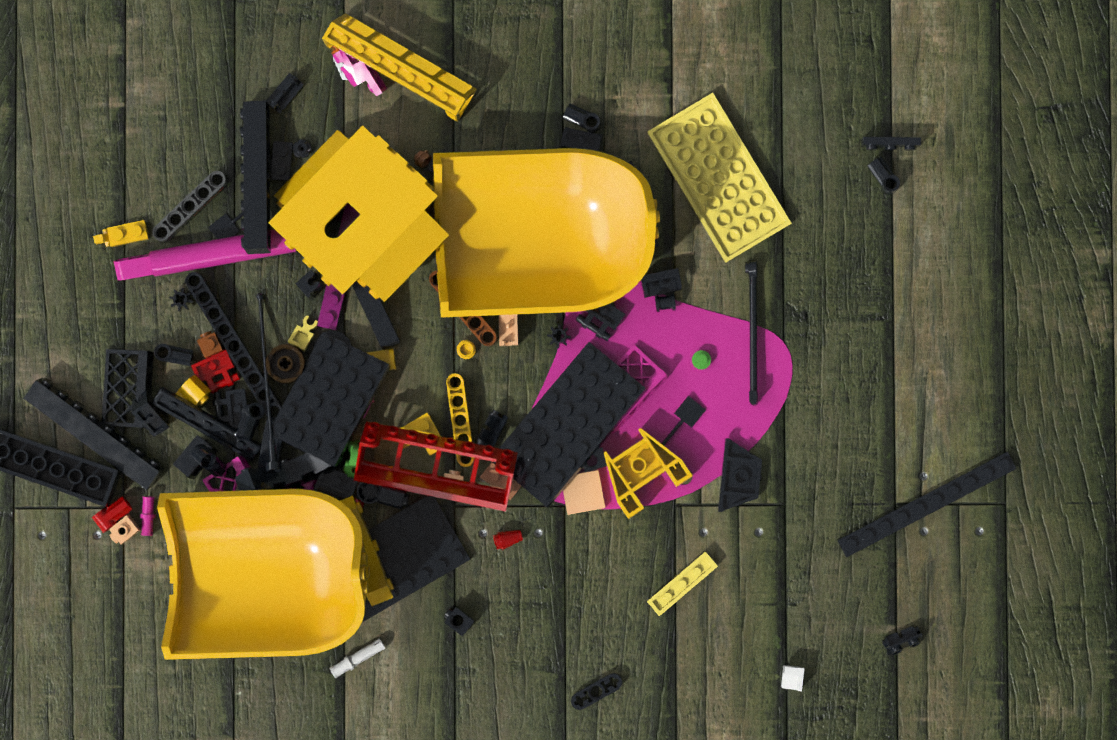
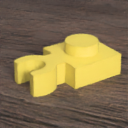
M309 316L304 317L303 327L297 325L288 339L289 344L303 352L306 351L312 341L314 334L311 331L317 328L318 323L315 320L314 324L308 325Z

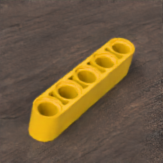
M451 374L448 376L446 384L453 436L455 440H458L461 434H466L469 441L473 442L464 379L459 374ZM454 377H458L461 381L460 386L457 388H453L450 385V381ZM456 396L463 398V404L460 407L453 405V399ZM459 415H463L466 418V423L462 426H458L455 422L456 417ZM456 454L457 461L461 466L469 467L474 463L475 458L471 457L470 463L464 464L461 462V455Z

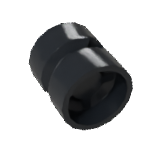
M360 482L357 487V496L363 503H376L379 501L383 486Z

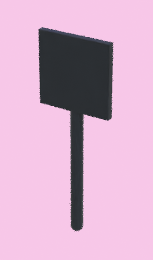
M244 211L233 220L225 213L208 227L217 239L235 236L240 230L234 223L244 216Z
M687 396L674 412L681 420L661 444L665 446L683 422L692 428L706 410L691 397Z

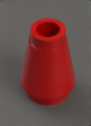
M520 530L501 531L493 535L497 550H504L523 541Z

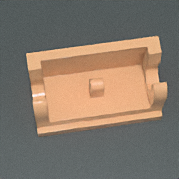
M518 314L498 315L499 346H519Z

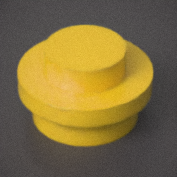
M463 340L457 345V354L461 358L470 359L474 356L476 347L473 342Z

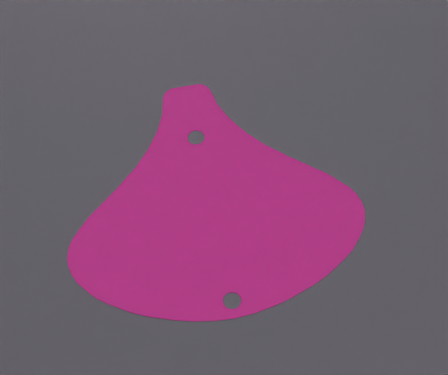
M640 281L631 291L614 301L616 308L623 312L625 316L615 330L609 326L605 331L611 335L608 341L603 338L599 339L595 336L594 332L588 328L584 329L581 327L582 324L576 321L579 314L586 318L589 314L588 312L565 313L563 330L568 328L566 335L571 336V338L565 340L567 346L563 343L560 344L533 407L588 342L614 363H617L635 344L667 374L668 378L616 432L612 431L599 447L603 448V452L606 451L610 458L614 459L643 439L638 431L640 428L659 443H662L681 420L674 412L687 396L691 397L706 410L692 428L683 422L665 444V447L682 459L686 467L692 472L691 482L676 488L665 471L634 492L641 504L648 506L690 494L719 477L722 473L725 438H729L747 451L761 439L778 415L787 398L792 379V359L788 348L778 336L769 330L757 326L758 404L753 406L749 402L750 322L701 309L675 300V311L667 309L656 312L655 296L644 298ZM595 317L591 320L598 327H601L603 322ZM700 350L708 352L711 357L709 367L703 370L695 368L692 364V356ZM636 351L629 356L630 364L640 363V355ZM630 366L631 377H641L640 366ZM643 366V376H652L656 371L652 366ZM620 367L627 372V367ZM592 455L587 464L589 466L596 465L597 457ZM608 467L596 469L599 471L605 508L603 509H621L616 500ZM581 469L577 474L585 473V470ZM563 491L554 501L565 504Z

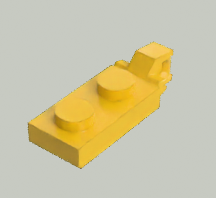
M141 220L103 229V234L93 236L96 245L105 243L106 247H115L148 240L149 236L146 222Z

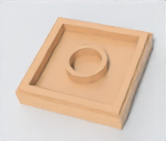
M598 470L576 474L563 490L567 515L605 508Z

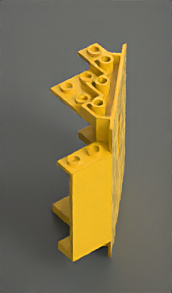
M363 125L350 139L337 130L274 195L278 199L276 204L281 210L268 223L286 239L284 244L290 250L295 248L304 257L302 261L309 268L313 266L323 275L320 279L328 286L332 284L343 295L357 281L362 287L367 285L371 289L369 293L376 300L380 297L385 302L449 234L425 211L438 197L432 191L434 187L409 165L402 156L390 148V145L379 135L374 137ZM349 203L360 213V216L339 237L329 238L325 233L326 225Z

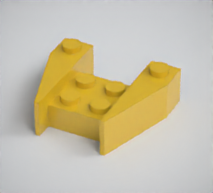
M641 428L638 431L643 439L614 459H611L606 451L604 452L617 503L628 520L644 510L643 505L634 492L665 471L676 488L692 478V474L682 459Z

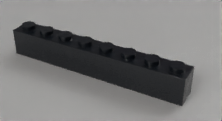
M266 100L243 102V108L240 109L241 120H243V126L240 128L241 138H243V145L240 147L241 156H243L241 174L244 175V181H241V192L244 193V200H241L242 212L244 211V218L241 219V228L244 230V237H241V246L247 254L271 253V225L268 223L271 220L270 106Z
M47 378L35 380L23 399L147 490L154 485L165 469L157 459L147 456L142 448L135 447L126 436H120L115 432L114 427L100 421L98 415L93 412L89 413L84 409L82 403L73 401L69 398L67 392L53 386L54 383Z

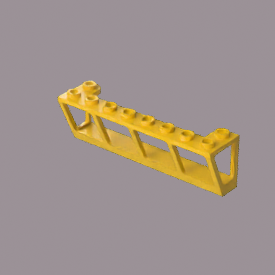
M346 13L332 21L322 37L326 47L335 52L341 50L444 109L447 116L457 122L477 91L476 88Z

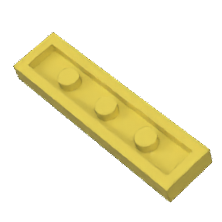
M704 552L647 601L648 604L659 616L662 615L717 568V564Z

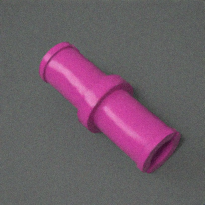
M143 496L142 514H140V518H142L141 535L153 536V522L156 514H154L155 497Z

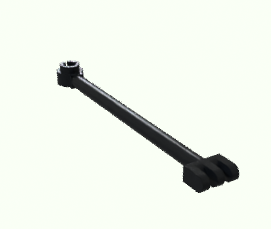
M749 260V262H745V273H749V402L755 406L758 404L757 260Z

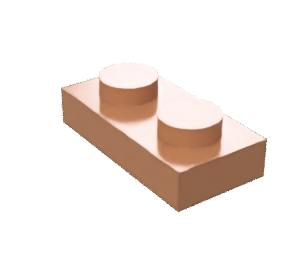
M491 462L480 478L492 487L505 489L508 476L496 472L495 464ZM512 479L509 500L514 497L521 487L514 479Z

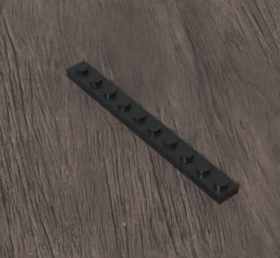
M1005 452L838 539L837 542L847 558L1010 473L1016 467L1008 452Z

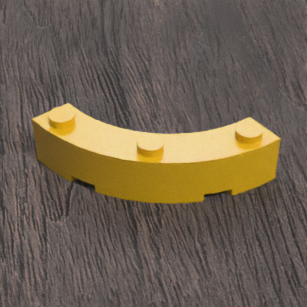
M353 496L340 500L353 512L361 527L365 551L368 557L367 563L370 567L368 593L366 596L371 606L392 599L391 590L394 589L391 579L386 577L377 553L380 550L376 539L372 540L361 514L364 511L360 502L356 503Z

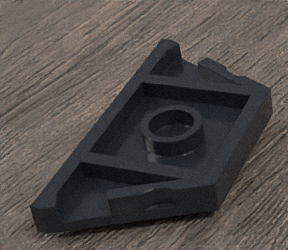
M725 438L718 512H723L732 507L755 500L759 496L762 459L729 438Z

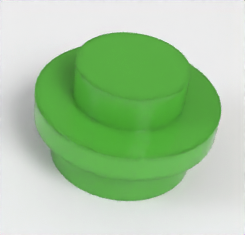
M700 350L694 353L692 364L695 368L703 370L709 367L711 357L708 352Z

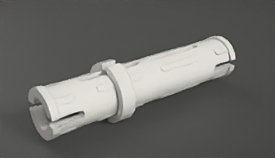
M378 638L353 655L344 657V660L329 669L333 676L337 678L348 670L352 671L355 669V666L386 648L380 638Z

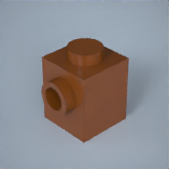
M205 332L200 335L201 339L197 340L205 358L225 350L215 332Z

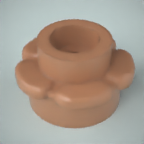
M419 151L415 155L416 166L424 168L430 163L432 157L429 155V151Z

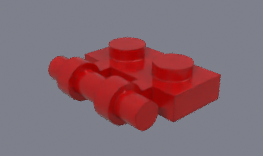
M226 350L191 365L195 375L202 382L207 381V387L211 390L210 393L212 394L218 392V389L227 385L228 387L232 386L234 382L240 380L238 373L230 375L228 370L235 367ZM222 373L224 379L214 383L212 378Z

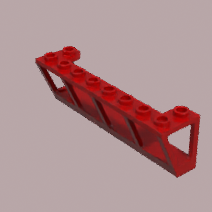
M366 421L359 443L354 481L506 511L518 452ZM381 439L399 442L395 465L388 466L365 461L366 447H378ZM404 444L437 450L432 474L400 468ZM442 451L475 458L469 482L438 476L437 472ZM480 459L496 462V472L508 476L505 489L481 485L475 482Z

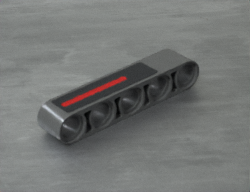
M213 171L154 227L153 236L155 239L165 243L180 232L228 185L226 175L221 171ZM217 176L223 177V182L220 185L214 184V179ZM203 189L209 190V195L206 198L200 197V192ZM189 202H194V210L188 212L186 205ZM176 215L181 217V222L178 225H174L172 222L173 217ZM165 228L167 235L164 238H160L158 233L161 229Z

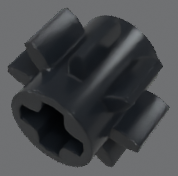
M182 288L181 292L174 289V296L169 297L174 302L171 304V307L178 306L179 312L184 307L189 310V303H194L189 298L192 293L185 294V288ZM179 296L185 297L183 299L185 302L184 304L180 302L178 303V301L180 300Z
M560 324L558 329L551 327L552 334L547 335V337L552 338L549 344L556 343L557 349H559L562 343L567 346L565 340L571 338V336L566 335L568 328L562 330ZM557 331L564 335V338H561L559 342L553 337V335L557 334Z

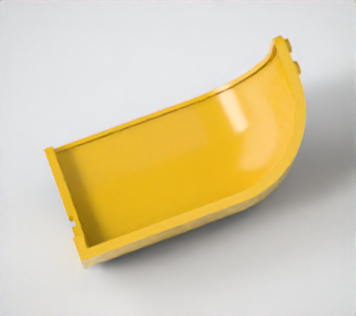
M576 148L433 153L434 193L438 196L434 200V220L449 234L436 248L441 317L560 313L591 310L621 298L631 291L646 274L654 255L655 239L659 238V230L656 227V223L660 222V214L657 211V200L653 199L647 179L640 171L626 161L606 153Z
M305 489L160 493L157 509L166 539L168 555H172L173 565L169 566L170 584H173V595H169L168 613L161 645L165 660L310 655L341 645L358 630L364 617L370 567L367 563L368 557L365 551L360 524L356 516L345 504L327 494Z

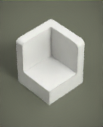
M783 665L781 687L802 692L804 668Z

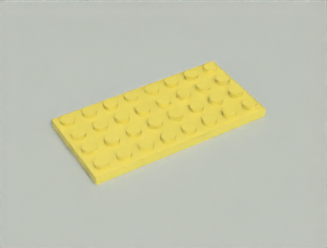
M713 93L647 131L725 263L792 224Z

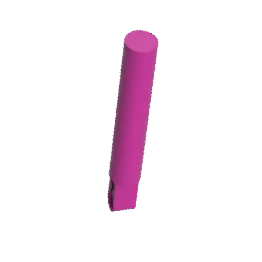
M273 229L271 230V253L247 254L241 246V237H244V235L154 250L150 251L149 254L115 260L114 266L117 280H127L154 275V277L287 254L297 252L295 248L290 250L284 244L286 239Z

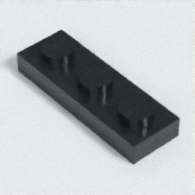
M863 137L861 139V147H866V150H878V147H885L887 151L897 150V147H904L905 151H914L921 145V137Z

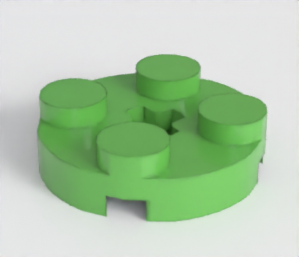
M357 439L350 441L348 452L351 456L350 460L346 459L344 467L345 474L350 478H354L355 474L353 472H355L360 443V440Z

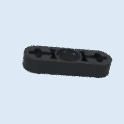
M610 673L579 690L571 697L572 706L577 710H582L617 691L622 685L621 677L616 673ZM610 677L617 678L619 680L617 681V686L610 685L607 687L609 691L605 692L601 682L604 681L606 685L610 682ZM599 686L602 689V694L599 697H594L591 694L592 687ZM587 690L592 701L588 702L587 698L583 701L582 706L575 704L576 696L580 698L586 696L584 691Z

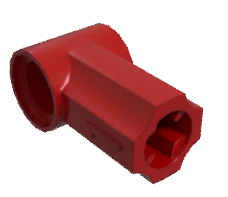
M122 496L109 507L96 513L92 519L100 530L105 533L133 509L130 503Z

